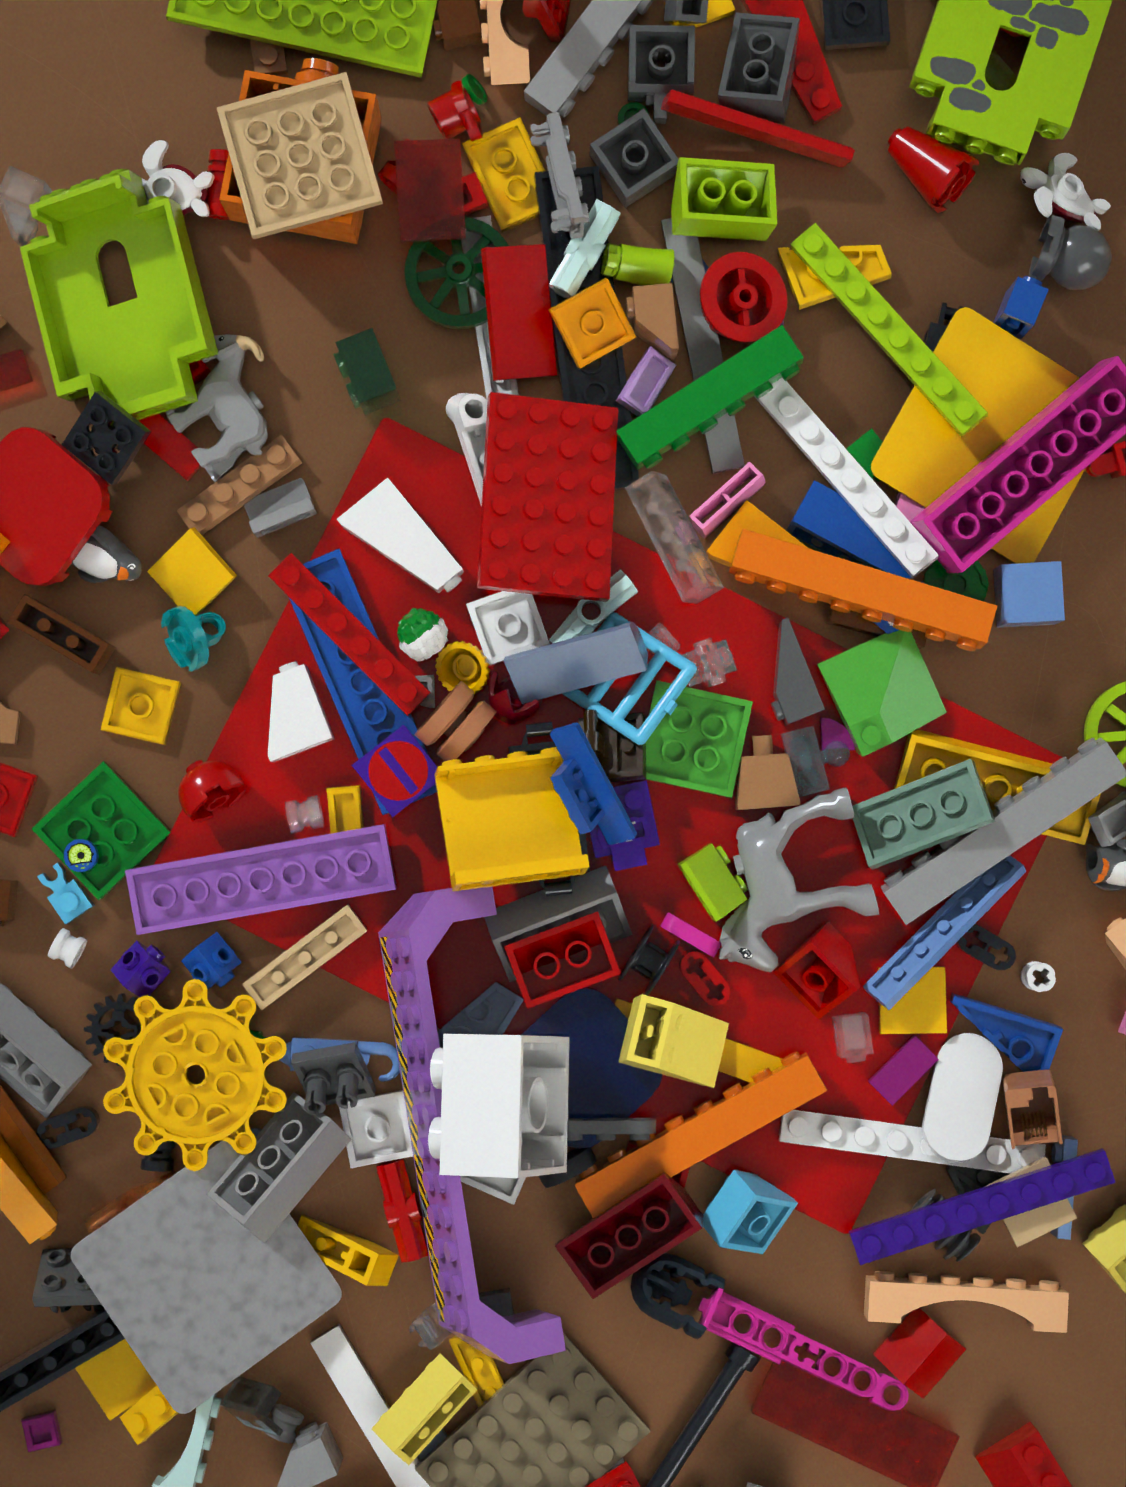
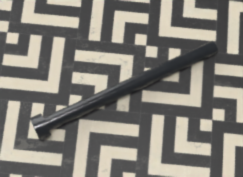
M731 1342L725 1351V1355L729 1358L646 1487H670L745 1370L753 1372L761 1359L760 1355Z

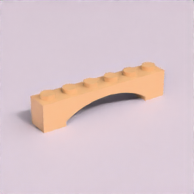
M875 1271V1276L866 1275L864 1316L869 1322L901 1323L903 1315L920 1307L944 1301L969 1300L990 1303L1011 1310L1026 1318L1027 1325L1033 1331L1067 1333L1069 1293L1063 1287H1059V1282L1041 1280L1039 1285H1026V1280L1014 1278L1006 1279V1283H993V1278L973 1277V1282L960 1281V1277L956 1275H941L940 1280L927 1279L928 1275L922 1273H908L907 1278L894 1277L895 1273L889 1271Z

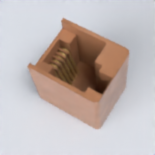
M1046 1069L1004 1074L1002 1082L1012 1149H1015V1146L1049 1142L1063 1144L1057 1092L1052 1072Z

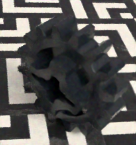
M120 993L116 1002L110 995L105 997L106 1006L100 1002L94 1004L97 1014H87L86 1018L92 1021V1025L84 1027L85 1032L92 1034V1037L86 1041V1044L95 1043L96 1049L92 1053L94 1056L104 1053L105 1043L101 1036H105L108 1040L114 1037L131 1040L139 1035L141 1023H137L130 1016V1010L134 1012V1004L138 999L137 996H132L129 1001H126L125 993ZM114 1008L112 1018L108 1022L101 1023L104 1015ZM121 1022L122 1027H127V1029L134 1030L129 1031L120 1037V1032L111 1030L109 1028L114 1027L120 1024ZM104 1056V1061H103V1062H104V1063L110 1062V1061Z

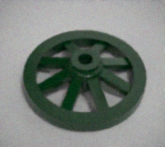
M452 217L430 225L415 239L406 258L405 281L413 303L425 317L441 326L453 329L473 328L488 322L486 307L470 314L467 287L471 286L485 298L484 283L476 277V274H483L482 263H474V261L481 254V249L488 247L490 243L494 247L509 246L497 230L487 223L474 218ZM460 231L473 232L482 236L466 254L462 252ZM449 232L451 233L453 253L450 256L431 244L433 240ZM423 252H426L443 264V267L417 272L418 263ZM458 265L465 267L464 272L461 274L454 272V268ZM445 278V281L429 303L422 295L418 284ZM453 287L457 289L460 315L447 314L438 310Z

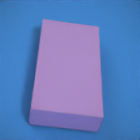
M650 346L645 350L616 401L639 417L652 408L676 364Z

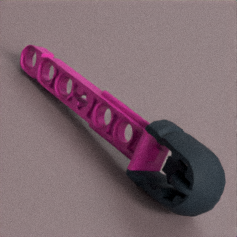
M664 1253L632 1275L630 1288L633 1300L639 1309L649 1317L676 1330L683 1327L685 1334L697 1340L708 1330L777 1364H780L782 1360L853 1395L870 1397L868 1402L885 1410H900L908 1402V1390L899 1380L884 1373L878 1374L875 1369L794 1331V1325L723 1292L725 1286V1279L712 1272L705 1274L702 1267L681 1257ZM663 1268L668 1269V1270H670V1273H669V1272H666V1271H664V1270H662V1269H663ZM670 1276L672 1278L684 1276L693 1280L696 1286L701 1288L707 1287L712 1290L709 1298H702L697 1310L702 1312L698 1323L688 1314L681 1315L671 1310V1306L675 1307L679 1304L687 1306L693 1291L687 1288L685 1280L681 1279L679 1283L670 1280ZM662 1296L671 1299V1303L668 1301L658 1303L651 1299V1297L659 1300ZM739 1314L748 1316L751 1322V1327L745 1334L737 1332L734 1328V1319ZM769 1328L776 1329L781 1336L780 1343L775 1348L768 1347L763 1339L765 1331ZM803 1344H806V1351L814 1356L818 1355L819 1350L823 1352L817 1359L816 1370L812 1368V1365L815 1363L814 1360L809 1358H802L801 1361L797 1360L798 1353L794 1351L795 1347H801ZM829 1357L838 1359L841 1366L840 1372L833 1377L826 1374L823 1367L825 1360ZM859 1371L866 1372L870 1377V1386L865 1391L857 1389L854 1385V1376ZM889 1385L897 1387L900 1391V1400L895 1405L888 1404L884 1399V1390Z

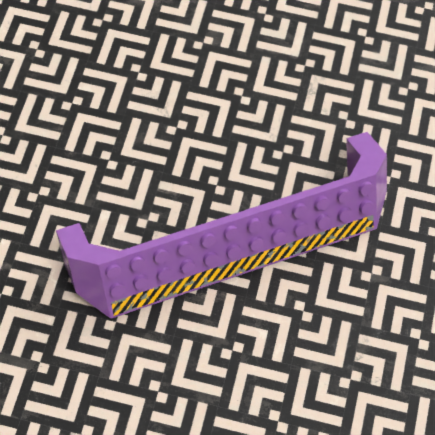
M493 887L454 892L452 888L415 893L378 934L439 1325L485 1355L507 1364L566 1351L560 1316L534 1309L502 1317L479 1300L460 1176L439 1175L440 1159H434L431 1156L428 1145L431 1122L435 1117H441L442 1089H436L433 1086L430 1075L431 1058L435 1049L439 1048L440 1045L426 961L453 922L497 915Z

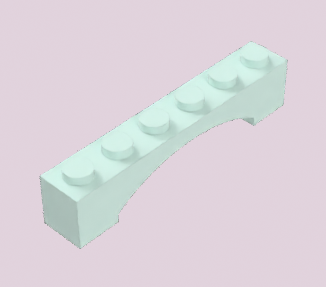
M217 1393L196 1407L192 1432L181 1458L165 1476L158 1475L152 1487H196V1483L202 1484L207 1463L202 1462L204 1450H210L214 1431L209 1430L212 1417H218L222 1398H218Z

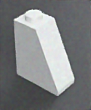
M297 661L279 667L280 673L273 675L268 743L270 762L282 760L335 739L309 669L305 664L298 665Z

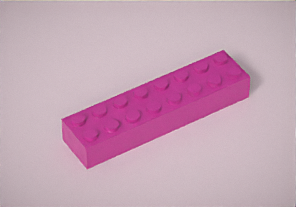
M1119 356L1103 359L910 521L939 555L937 560L948 574L963 573L1126 434V366Z

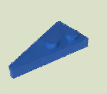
M951 994L949 1001L1023 1072L1050 1069L1063 1032L1061 1026L961 995Z

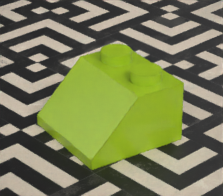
M710 843L677 865L711 919L717 922L747 900L744 892L748 888L740 875L732 876L726 866L731 861L721 846L715 848Z

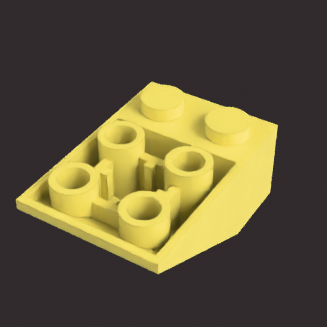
M641 994L633 999L618 1063L714 1088L729 1023L673 1002Z

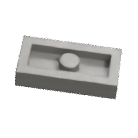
M302 478L257 495L244 505L250 519V527L257 538L318 514Z

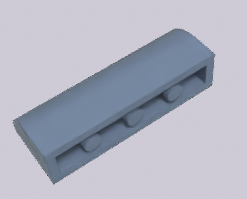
M629 622L506 656L504 664L519 699L524 704L535 699L539 700L647 671L648 651L638 627L634 622Z

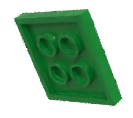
M105 761L96 767L32 828L38 837L65 865L64 850L70 842L76 839H86L95 844L98 849L99 858L97 864L91 870L76 872L69 867L68 869L98 900L104 898L126 877L125 870L138 866L171 833L170 829Z

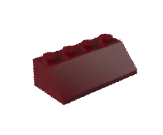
M664 1172L555 1243V1247L588 1294L594 1299L703 1228L704 1215L687 1191Z

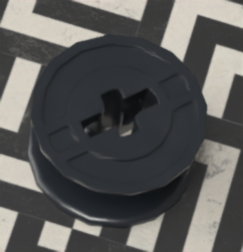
M653 924L650 925L637 944L618 977V980L621 981L631 968L649 979L650 983L644 993L647 996L661 978L680 944V941L677 940L667 953L649 942L648 938L654 929Z

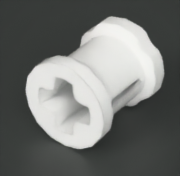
M1032 961L1027 963L1021 970V981L1030 990L1036 992L1049 991L1056 982L1054 969L1046 963ZM1035 970L1042 971L1041 976L1044 978L1042 983L1034 982L1036 978L1032 974Z

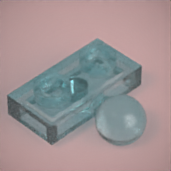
M814 726L780 734L785 753L789 755L799 797L829 790L824 764L828 763L834 767L846 764L850 757L848 746L842 741H832L827 744L823 751H820Z

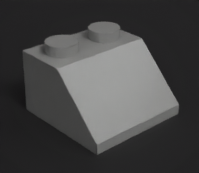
M313 1422L299 1430L300 1435H297L277 1487H313L338 1475L343 1456L327 1422L319 1426L317 1422Z

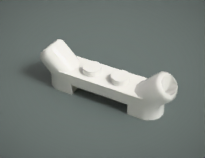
M459 393L448 400L446 414L455 425L482 507L488 401L478 394Z

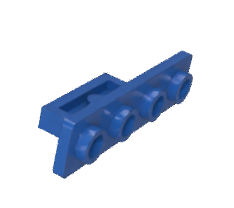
M576 722L553 729L550 736L564 762L550 779L580 835L591 832L598 824L607 843L610 845L634 839L637 832L580 724Z

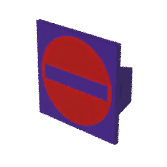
M402 725L352 765L392 817L436 784L434 776L437 769L436 764L405 725Z

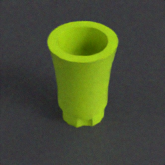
M608 243L603 252L601 274L613 277L615 280L640 286L670 283L674 268V250Z

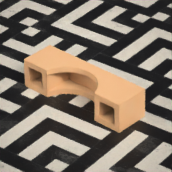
M480 0V10L487 9L488 22L481 23L482 43H489V56L483 57L484 77H491V85L530 83L528 46L514 40L505 30L500 15L503 0Z

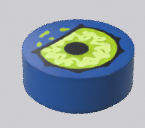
M73 840L64 850V861L73 871H89L98 862V849L89 840Z

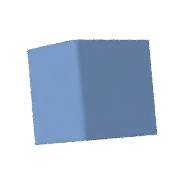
M1061 561L1001 564L993 569L995 605H997V628L1055 625L1065 620Z

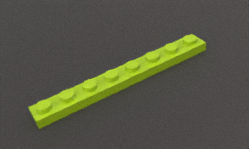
M816 223L790 244L791 249L961 437L987 417L988 412Z

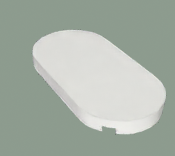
M973 1033L956 1035L946 1041L937 1055L939 1060L934 1066L922 1122V1135L931 1151L938 1158L950 1163L969 1161L980 1154L986 1147L990 1137L1003 1072L1002 1059L997 1048L988 1039Z

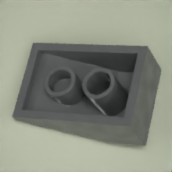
M735 13L718 92L719 105L771 122L785 124L791 96L800 18Z

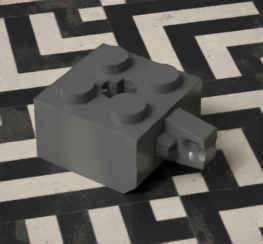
M630 25L628 42V101L646 102V105H652L653 122L655 124H666L667 111L661 110L664 97L670 90L673 89L691 96L694 94L695 26ZM657 61H664L665 67H658Z

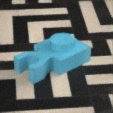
M57 862L53 865L58 874L56 880H49L46 873H42L37 877L43 885L51 888L54 892L47 899L66 925L95 905L77 879H73L70 882L67 881L65 868L60 862Z

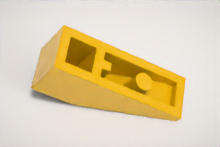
M301 1215L298 1227L325 1265L366 1286L388 1285L399 1256L398 1254L372 1241Z

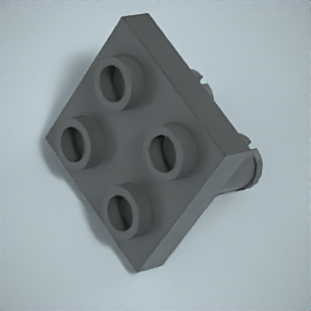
M356 1042L292 1054L291 1064L306 1093L304 1109L309 1114H316L317 1107L319 1114L323 1113L326 1105L337 1104L339 1107L347 1109L349 1101L352 1108L357 1105L358 1099L375 1097V1083Z
M72 1248L43 1249L32 1297L34 1307H50L51 1311L58 1313V1306H60L61 1313L68 1311L71 1306L83 1305L86 1311H91V1305H93L94 1311L103 1307L72 1262Z

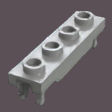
M559 112L549 113V115H546V122L541 125L532 124L530 126L531 133L535 135L530 138L533 146H546L548 151L546 165L557 210L551 213L553 221L551 223V232L558 233L559 230L569 231L570 238H581L584 233V223H589L587 204L580 201V197L583 195L580 176L575 177L573 172L576 170L575 154L573 150L568 151L567 145H570L568 125H562Z

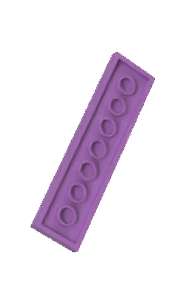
M386 824L125 870L137 935L397 889Z

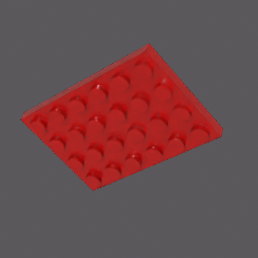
M490 392L487 402L478 589L603 602L610 599L618 408Z

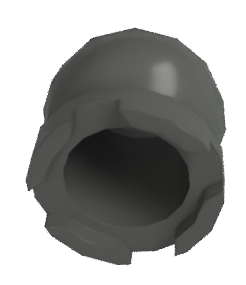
M1055 215L1049 216L1038 241L1044 243L1039 258L1032 257L1028 276L1042 281L1046 275L1051 274L1057 284L1068 290H1084L1098 285L1107 275L1112 261L1110 245L1104 234L1090 226L1075 225L1065 228L1064 218Z

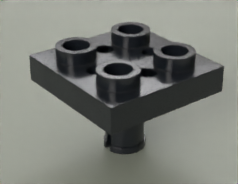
M97 391L91 397L62 445L108 483L114 485L118 484L151 431L102 391Z

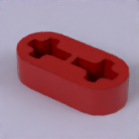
M696 950L689 951L681 957L679 963L680 971L701 998L712 1006H721L726 1003L731 993L730 986L703 953ZM692 957L694 960L701 958L703 962L700 964V968L706 975L700 978L694 971L688 973L686 971V968L689 966L688 958ZM708 978L716 986L720 983L723 985L721 989L723 996L720 999L716 997L709 999L707 997L710 990L704 981Z

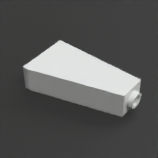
M386 478L337 518L345 530L439 593L443 589L449 592L462 581L460 575L464 573L462 567L389 478Z

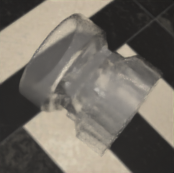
M318 795L308 797L302 803L296 800L285 802L286 816L291 834L302 832L304 826L312 827L313 829L325 826Z

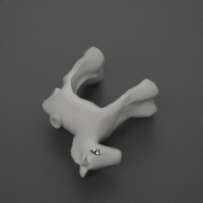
M847 787L834 790L830 794L818 795L802 805L784 810L780 820L777 822L774 816L768 812L758 821L744 823L738 828L736 839L738 840L739 855L733 856L737 875H745L750 897L748 901L743 902L734 911V914L725 921L719 940L722 946L719 952V959H728L729 962H738L762 971L771 972L778 966V956L762 938V932L768 927L792 922L818 909L834 906L846 907L866 917L879 915L876 896L872 884L869 885V883L858 886H837L814 892L796 891L794 877L781 855L793 832L807 820L821 816L839 820L855 818Z

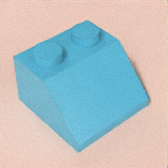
M733 1170L725 1179L724 1185L715 1198L708 1204L703 1214V1227L719 1247L763 1254L798 1202L754 1173Z

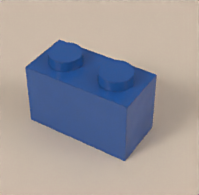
M1017 277L1006 291L993 323L1013 336L1022 339L1034 326L1049 289L1043 287L1042 282L1033 277Z

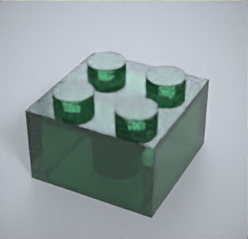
M373 328L335 342L339 352L333 355L343 379L349 377L351 380L350 383L345 385L355 409L362 407L366 415L401 401Z

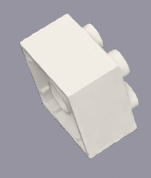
M443 1034V1048L435 1049L430 1065L432 1084L436 1089H442L441 1117L433 1119L428 1135L430 1154L434 1159H440L439 1175L524 1178L567 1172L570 1037Z

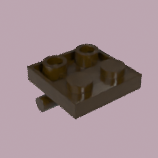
M585 710L584 718H578L579 724L609 781L620 782L646 779V743L637 745L597 718L596 710ZM642 712L630 713L624 720L639 729L645 721V715Z

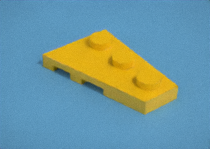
M881 245L841 246L839 248L871 285L891 279L892 273ZM789 247L778 248L779 259L799 310L836 298L793 250H789Z

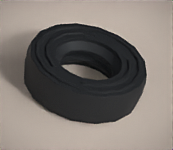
M590 1146L579 1147L567 1153L566 1173L541 1175L539 1178L546 1188L556 1186L590 1168L597 1161Z

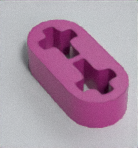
M669 912L660 927L712 957H715L721 947V942Z

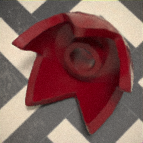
M493 670L489 687V701L491 707L497 711L494 716L508 724H515L517 721H523L532 716L539 709L543 699H535L532 702L522 704L510 675L498 684V673Z

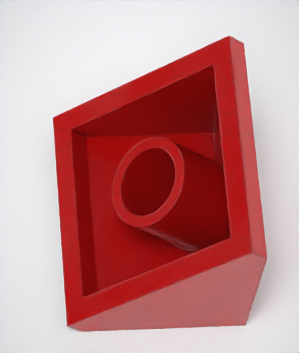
M918 1308L905 1316L873 1355L903 1385L924 1399L965 1352L966 1348L926 1312Z

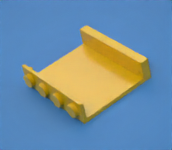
M557 747L543 749L540 751V754L527 755L525 751L513 752L507 755L508 758L495 759L493 755L480 756L475 758V762L462 763L460 759L444 761L442 766L437 767L434 776L453 892L583 875L589 869L588 855H582L578 829L570 819L569 813L550 779L564 762Z

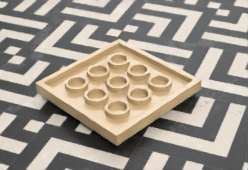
M347 72L216 107L253 239L383 204Z

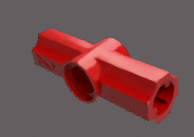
M402 1158L378 1164L376 1166L377 1174L385 1198L383 1200L384 1211L389 1228L393 1229L401 1263L412 1262L429 1256L426 1237L421 1224L422 1212L417 1194L412 1190L405 1159Z

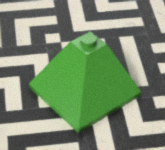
M898 630L890 634H881L817 664L843 724L854 743L855 750L862 757L901 739L947 713L911 632Z

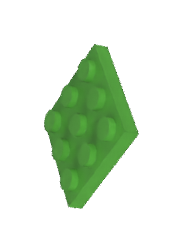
M656 680L649 714L671 683ZM685 687L675 701L678 706L671 715L666 713L646 741V779L732 798L753 701Z

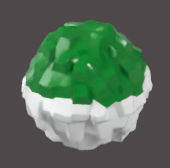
M412 608L398 622L399 647L409 658L416 661L429 659L432 655L438 653L448 641L446 637L448 635V628L445 625L444 619L433 611Z

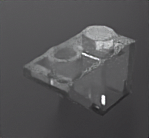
M9 166L0 185V207L11 237L19 246H24L36 236L38 231V220L32 218L29 205L40 201L39 198L41 196L50 194L52 190L45 181Z

